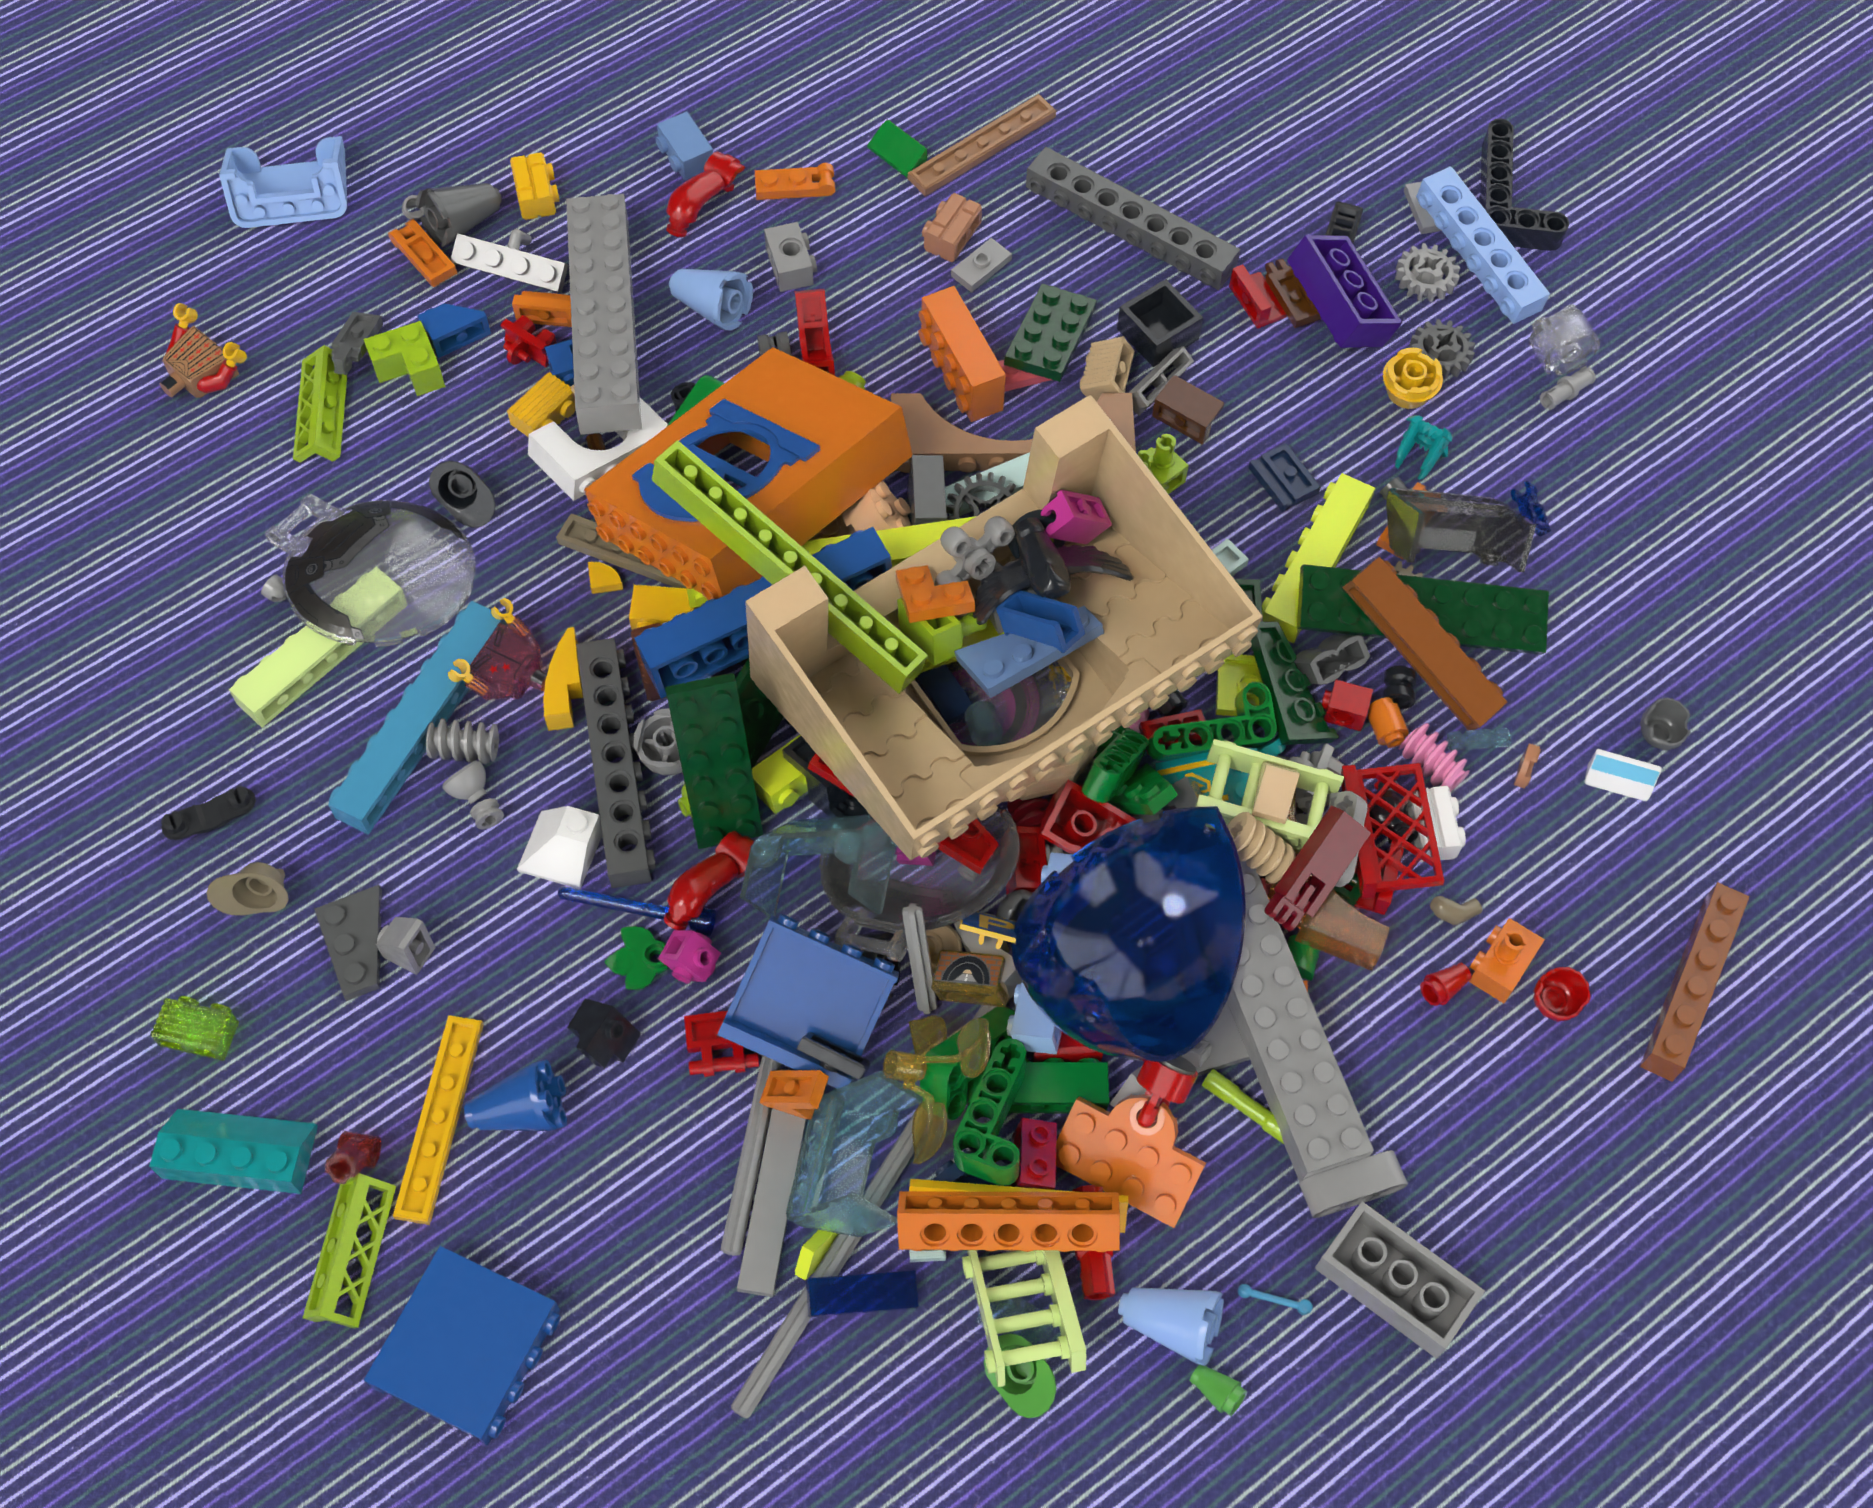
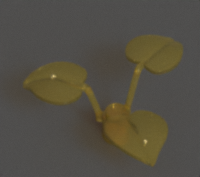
M936 1015L908 1022L915 1054L890 1050L886 1054L883 1063L884 1076L888 1079L904 1081V1089L912 1090L926 1100L918 1106L913 1117L912 1140L915 1153L913 1164H921L934 1156L941 1147L947 1131L945 1105L939 1102L935 1103L934 1096L917 1086L915 1082L924 1078L927 1070L926 1063H956L961 1061V1071L964 1076L969 1078L979 1076L984 1071L990 1055L991 1038L989 1021L987 1019H973L962 1028L957 1040L960 1052L957 1055L925 1056L929 1050L947 1039L945 1021L942 1017Z

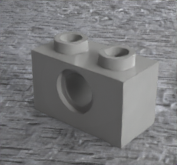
M798 222L764 229L765 247L779 291L783 292L814 285L813 273L817 272L816 260L814 255L808 254L807 250H810L808 236L806 232L801 233Z

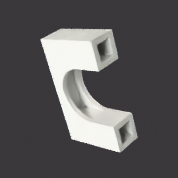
M640 398L642 429L615 431L623 439L620 445L608 450L584 448L575 443L553 421L529 433L528 455L574 501L586 495L585 488L665 429L668 424Z

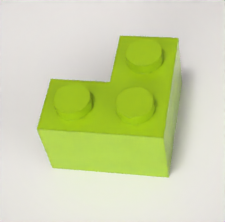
M421 321L363 339L379 383L408 374L417 396L446 387L440 366Z

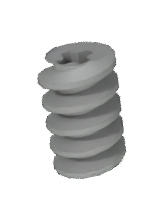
M441 718L438 727H434L433 722L429 724L426 737V752L429 758L436 759L440 755L443 760H449L453 756L455 761H462L466 758L471 763L479 759L482 764H487L490 760L492 762L495 761L499 747L497 724H492L489 732H486L483 722L479 723L476 731H473L471 721L466 722L463 730L460 729L458 720L453 721L451 728H447L446 719Z

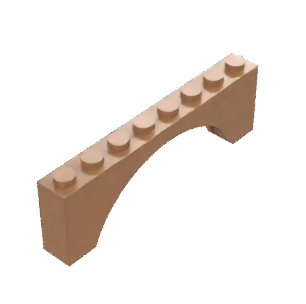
M891 393V402L902 407L912 454L943 455L944 471H985L1031 451L1033 439L1007 441L977 436L963 431L943 419L931 408L921 393ZM1102 393L1097 401L1098 405L1136 452L1132 393ZM912 457L895 471L909 473Z

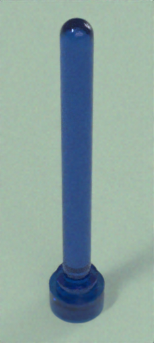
M566 886L560 887L557 892L558 897L563 900L661 920L669 912V907ZM704 908L701 915L692 917L688 921L690 929L705 936H711L716 921V910Z

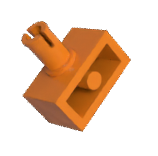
M1508 918L1503 928L1496 925L1487 938L1486 942L1491 945L1487 953L1479 951L1469 968L1475 972L1468 982L1500 1002L1505 1003L1545 939Z

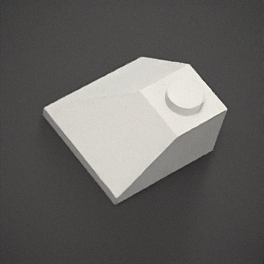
M570 806L541 811L518 865V872L581 889L602 837L600 816Z

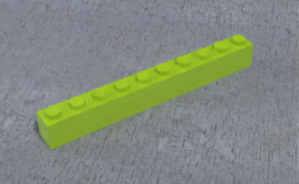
M677 440L655 459L652 481L772 585L806 566L828 597V633L898 694L921 673L928 657L922 649L681 442Z

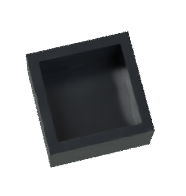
M1165 279L1119 307L1117 329L1151 366L1155 367L1173 349L1183 346L1186 348L1199 340L1203 317Z

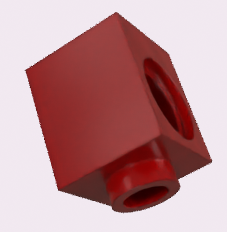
M1335 680L1332 690H1325L1321 703L1323 708L1326 709L1325 722L1361 731L1367 717L1373 689Z

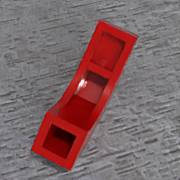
M825 289L795 291L801 360L835 376Z

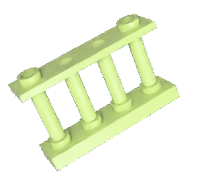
M1214 739L1206 760L1207 762L1217 764L1209 796L1199 794L1190 822L1224 831L1228 823L1242 812L1252 814L1263 761L1283 766L1300 773L1296 785L1297 788L1314 792L1307 825L1288 819L1285 824L1257 816L1254 817L1255 820L1261 821L1265 827L1271 829L1275 835L1280 836L1284 842L1290 844L1296 853H1299L1322 820L1327 794L1339 791L1344 776L1334 774L1327 769L1313 768L1240 747L1230 741ZM1230 768L1249 773L1241 806L1222 800Z
M967 1250L968 1256L962 1257L964 1275L966 1279L972 1278L989 1347V1350L984 1351L988 1374L995 1373L998 1387L1005 1386V1366L1061 1356V1359H1068L1071 1373L1085 1371L1086 1346L1060 1252L1058 1250H1034L1030 1252L1017 1250L978 1258L977 1250ZM1036 1262L1037 1266L1043 1265L1045 1273L1041 1274V1278L989 1288L985 1286L982 1272ZM1044 1293L1045 1296L1051 1295L1053 1304L1049 1305V1309L993 1319L990 1307L991 1302ZM1052 1324L1053 1328H1060L1061 1336L1057 1337V1341L1001 1351L997 1334Z

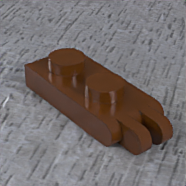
M1283 258L1276 260V266L1273 262L1266 263V282L1294 328L1321 320L1318 310L1308 298L1305 289L1294 275L1291 266H1287Z

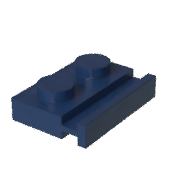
M1287 443L1261 455V458L1253 459L1249 462V470L1282 512L1286 511L1287 507L1291 505L1295 506L1319 494L1321 486Z

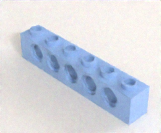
M1450 166L1424 178L1416 195L1420 206L1431 215L1436 227L1446 235L1452 248L1459 252L1469 270L1475 273L1483 284L1485 291L1491 294L1497 302L1501 312L1515 324L1542 311L1550 293L1455 170Z

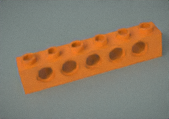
M899 1191L897 1209L899 1250L1120 1251L1119 1192Z

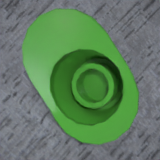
M1009 1333L998 1336L1001 1351L1033 1345L1020 1335ZM984 1358L985 1372L991 1384L1010 1408L1019 1416L1035 1418L1040 1417L1049 1410L1055 1399L1056 1381L1045 1359L1005 1366V1386L998 1387L995 1373L988 1374Z

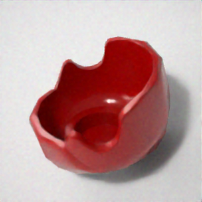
M1558 967L1546 972L1540 977L1533 990L1535 1006L1543 1016L1556 1022L1571 1020V1018L1578 1016L1591 998L1589 983L1581 972L1571 967Z

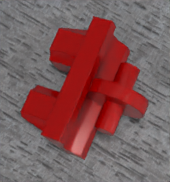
M524 315L514 322L505 319L500 324L506 333L503 348L508 351V362L516 365L522 360L528 363L533 359L545 368L549 365L544 347L557 344L554 333L543 329L535 337L532 335L536 330L535 325L531 319Z

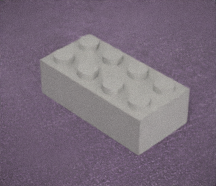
M1363 1201L1315 1267L1317 1271L1436 1359L1447 1349L1485 1292L1484 1289Z

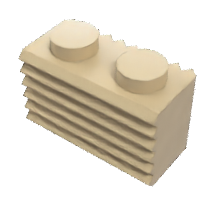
M1124 336L1091 343L1090 352L1086 356V371H1084V376L1080 380V389L1086 397L1091 395L1097 402L1102 393H1125L1135 351Z

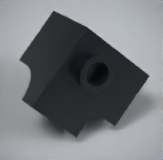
M586 998L567 1026L579 1038L576 1048L594 1065L602 1068L607 1066L611 1057L624 1063L641 1035L613 1006Z

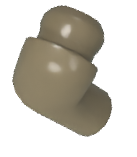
M1436 896L1430 903V908L1435 916L1452 925L1461 924L1482 913V906L1475 898L1460 905L1443 896Z

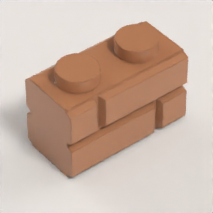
M956 193L951 194L946 202L941 201L936 210V217L933 221L928 220L922 230L925 250L936 256L940 255L941 258L947 261H955L982 222L981 204L970 199L967 201L965 197Z

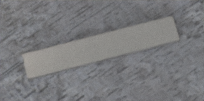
M773 1108L737 1285L738 1292L768 1297L774 1296L807 1119Z

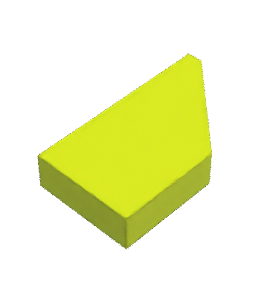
M837 1215L832 1216L802 1246L795 1268L796 1276L806 1281L815 1272L846 1220Z

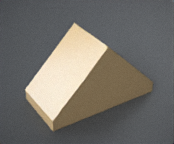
M1263 761L1252 815L1285 824L1300 773L1290 768Z

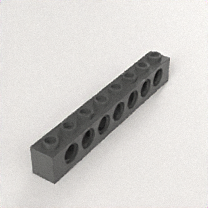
M1045 147L1027 168L1026 188L1030 189L1033 193L1051 200L1059 207H1064L1077 214L1080 218L1103 228L1106 232L1124 239L1130 245L1137 246L1150 253L1153 257L1169 263L1179 271L1197 278L1205 285H1210L1220 290L1231 276L1232 269L1237 267L1241 249L1048 147Z
M615 638L578 643L576 647L610 884L613 889L652 882L650 870L656 869L653 849L647 850L646 840L652 839L649 820H642L641 811L647 810L644 790L638 791L637 781H643L640 761L634 762L633 753L636 752L634 748V733L629 732L628 724H634L632 705H626L624 696H630L627 676L621 677L620 670L621 668H626L623 649L617 650ZM601 674H610L608 677L599 678ZM607 701H614V703H613L612 705H609V706H603V705H602L603 703H605V702H607ZM611 729L619 730L615 734H606ZM616 757L623 758V760L618 763L610 762L613 758ZM619 786L628 787L623 792L614 791ZM624 815H630V816H632L631 819L628 820V821H625V822H620V821H618V819H619L621 816H624ZM626 845H636V848L632 851H622V848Z

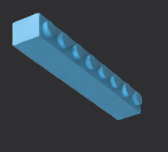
M472 600L465 610L463 609L459 612L455 625L448 634L442 636L436 652L431 659H427L423 663L419 676L413 684L411 683L406 687L402 700L397 707L389 711L383 727L378 734L370 738L366 751L361 758L351 765L345 781L341 786L333 790L328 806L336 819L369 835L425 754L429 724L433 722L434 727H438L441 718L446 719L447 722L472 686L463 680L453 682L448 678V672L451 669L462 674L461 670L453 665V662L457 659L466 660L470 665V674L477 679L488 663L486 661L482 664L489 656L483 657L486 654L493 656L495 653L483 646L496 651L498 647L494 646L498 628L504 629L500 644L509 632L504 619H495L491 614V609ZM499 630L496 645L499 644L502 630ZM481 658H483L480 662H478V663L474 666V667H478L480 664H482L479 668L475 669V668L471 667V666L474 665L477 661H479Z

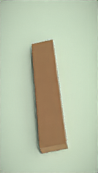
M1037 94L908 172V180L926 197L1056 117V110L1041 95Z

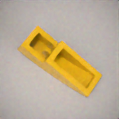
M574 627L567 628L559 641L546 676L543 701L544 718L548 731L574 728L571 699L583 698L576 647L578 640Z

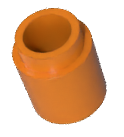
M1389 697L1372 702L1368 709V719L1378 744L1386 745L1388 748L1401 745L1409 734V730L1398 704L1394 703L1392 698Z

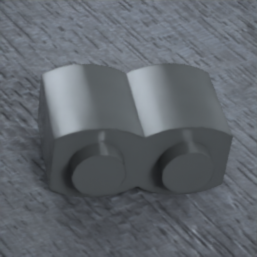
M1336 634L1323 640L1318 648L1305 649L1297 654V659L1294 663L1299 671L1306 674L1310 683L1323 685L1335 681L1344 670L1349 671L1361 667L1370 658V654L1363 636Z

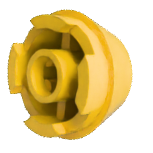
M1402 349L1384 367L1383 381L1388 397L1399 407L1406 409L1421 407L1433 398L1442 387L1443 376L1440 362L1437 358L1434 361L1429 356L1422 354V349Z

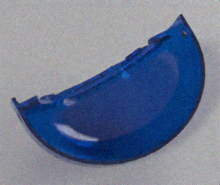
M1218 806L1168 810L1163 812L1161 819L1144 823L1141 818L1120 826L1071 856L1073 862L1059 874L1055 870L1051 872L1027 901L1014 927L1016 941L1015 944L1011 945L1013 963L1034 1004L1051 1023L1073 1040L1090 1049L1118 1058L1153 1062L1169 1061L1192 1050L1204 1039L1219 1018L1232 990L1241 959L1245 932L1246 901L1240 858ZM1206 824L1213 826L1216 831L1208 829Z

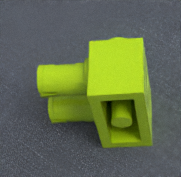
M1163 434L1161 438H1157L1156 448L1151 447L1147 450L1138 451V456L1165 491L1170 494L1186 482L1189 465L1174 451L1176 445L1174 436Z
M902 598L897 599L899 629L928 655L927 659L934 666L955 657L954 651L963 648V638L987 627V622L984 625L977 624L976 619L973 618V612L959 618L948 616L909 623Z

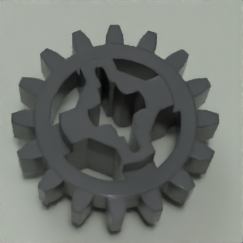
M1437 319L1435 325L1427 321L1424 328L1417 327L1415 335H1412L1409 346L1422 349L1421 353L1429 356L1434 361L1437 358L1442 367L1444 380L1448 378L1449 373L1458 377L1461 370L1467 371L1469 364L1473 360L1475 342H1469L1470 333H1461L1462 325L1454 328L1452 327V321L1449 320L1447 325H1442L1441 320Z

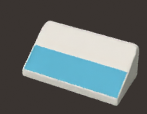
M1597 749L1588 763L1584 782L1593 787L1647 801L1652 794L1662 767Z

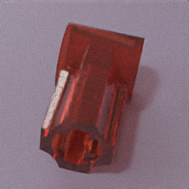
M344 1131L339 1138L337 1150L326 1160L325 1172L330 1175L334 1183L346 1184L364 1167L375 1168L381 1153V1138L379 1136Z

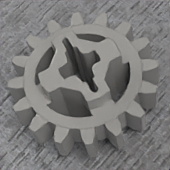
M1423 243L1419 250L1413 245L1410 252L1404 251L1401 259L1398 260L1395 269L1397 271L1395 280H1401L1399 284L1400 289L1408 288L1407 296H1411L1414 293L1417 294L1418 301H1421L1423 296L1428 297L1429 302H1433L1435 296L1443 300L1446 293H1453L1460 277L1458 275L1460 266L1454 265L1456 257L1448 258V250L1445 249L1439 252L1437 251V245H1434L1432 249H1428L1427 245Z

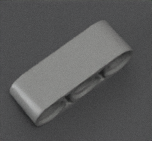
M1392 1150L1318 1173L1299 1183L1313 1218H1320L1359 1205L1362 1201L1365 1203L1395 1193L1408 1185L1397 1157Z

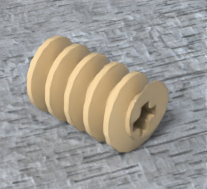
M1242 812L1235 816L1222 833V839L1224 842H1228L1227 850L1232 854L1237 853V858L1241 861H1246V865L1251 869L1256 868V873L1260 876H1265L1270 884L1280 881L1296 857L1294 848L1290 844L1284 842L1280 836L1275 835L1261 821L1255 820V817L1249 812Z

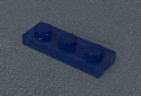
M916 1270L806 1279L808 1317L919 1308Z

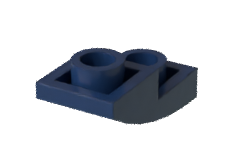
M946 664L922 672L915 678V681L929 697V700L947 725L974 711L968 696Z

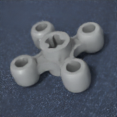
M994 516L986 522L984 535L979 540L969 537L959 527L947 528L941 535V545L948 554L953 556L957 563L953 569L944 570L939 573L935 578L934 585L966 581L971 576L981 581L992 574L996 568L1002 566L996 561L992 553L998 546H1006L1013 540L1015 535L1013 526L1005 518Z

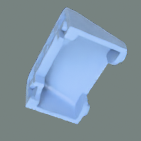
M342 136L328 137L318 142L316 146L317 161L261 167L259 158L252 149L247 147L227 148L219 176L232 221L242 228L333 219L342 216L347 209L345 148Z

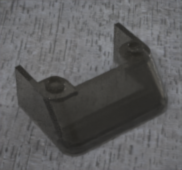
M1390 488L1388 490L1386 509L1389 547L1395 551V555L1404 558L1407 562L1414 563L1416 554L1421 552V548L1468 552L1480 557V562L1483 564L1498 566L1499 562H1505L1516 571L1525 572L1536 524L1506 503L1484 496Z

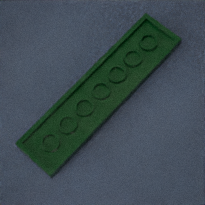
M1306 564L1300 567L1297 629L1386 638L1342 588L1361 570ZM1396 574L1404 585H1409L1417 593L1418 601L1425 609H1430L1436 614L1440 626L1447 633L1454 635L1458 639L1460 646L1539 655L1546 653L1549 591Z

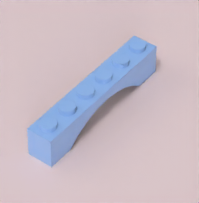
M1051 852L1048 865H1044L1042 868L1041 883L1043 890L1042 894H1037L1035 899L1036 921L1035 924H1030L1028 930L1030 948L1028 954H1023L1021 961L1023 979L1022 983L1017 984L1015 988L1014 1003L1017 1005L1015 1015L1009 1016L1007 1024L1008 1036L1022 1042L1026 1051L1057 1055L1064 1023L1059 1007L1049 991V961L1055 942L1064 926L1080 909L1089 903L1095 876L1091 856Z

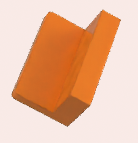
M523 291L521 295L514 294L512 306L516 320L524 315L531 319L534 324L572 327L570 295Z

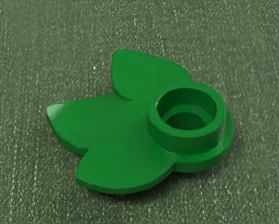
M636 926L621 928V936L625 947L616 951L605 960L606 966L612 972L620 976H626L625 986L627 990L643 989L653 982L656 974L663 973L669 969L661 961L657 963L650 961L652 956L661 954L666 943L655 941L648 929Z

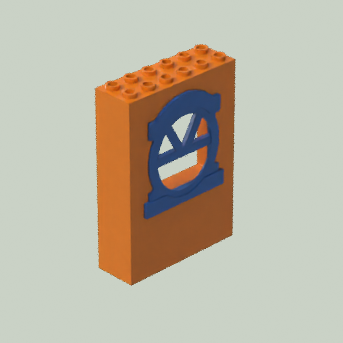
M772 347L585 488L584 491L589 502L587 503L588 509L597 523L596 531L605 542L610 541L623 552L631 553L644 564L654 566L665 576L675 578L686 588L694 589L703 594L707 600H711L731 593L738 586L753 583L761 579L762 575L652 481L655 459L677 440L721 478H726L741 486L742 488L737 491L801 546L862 498L869 489H873L910 459L913 454L901 406ZM729 443H732L768 463L758 477H755L714 455Z

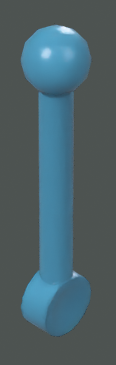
M1241 1284L1238 1287V1294L1242 1298L1251 1296L1297 1309L1301 1315H1308L1313 1309L1312 1303L1307 1299L1297 1302L1253 1290L1247 1284Z

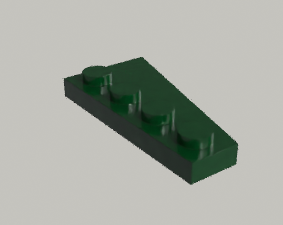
M1260 622L1257 627L1259 632L1252 638L1251 647L1262 683L1269 688L1281 745L1334 742L1339 736L1335 729H1329L1323 715L1326 712L1321 702L1315 703L1308 689L1311 683L1306 674L1297 669L1294 663L1297 657L1279 623Z

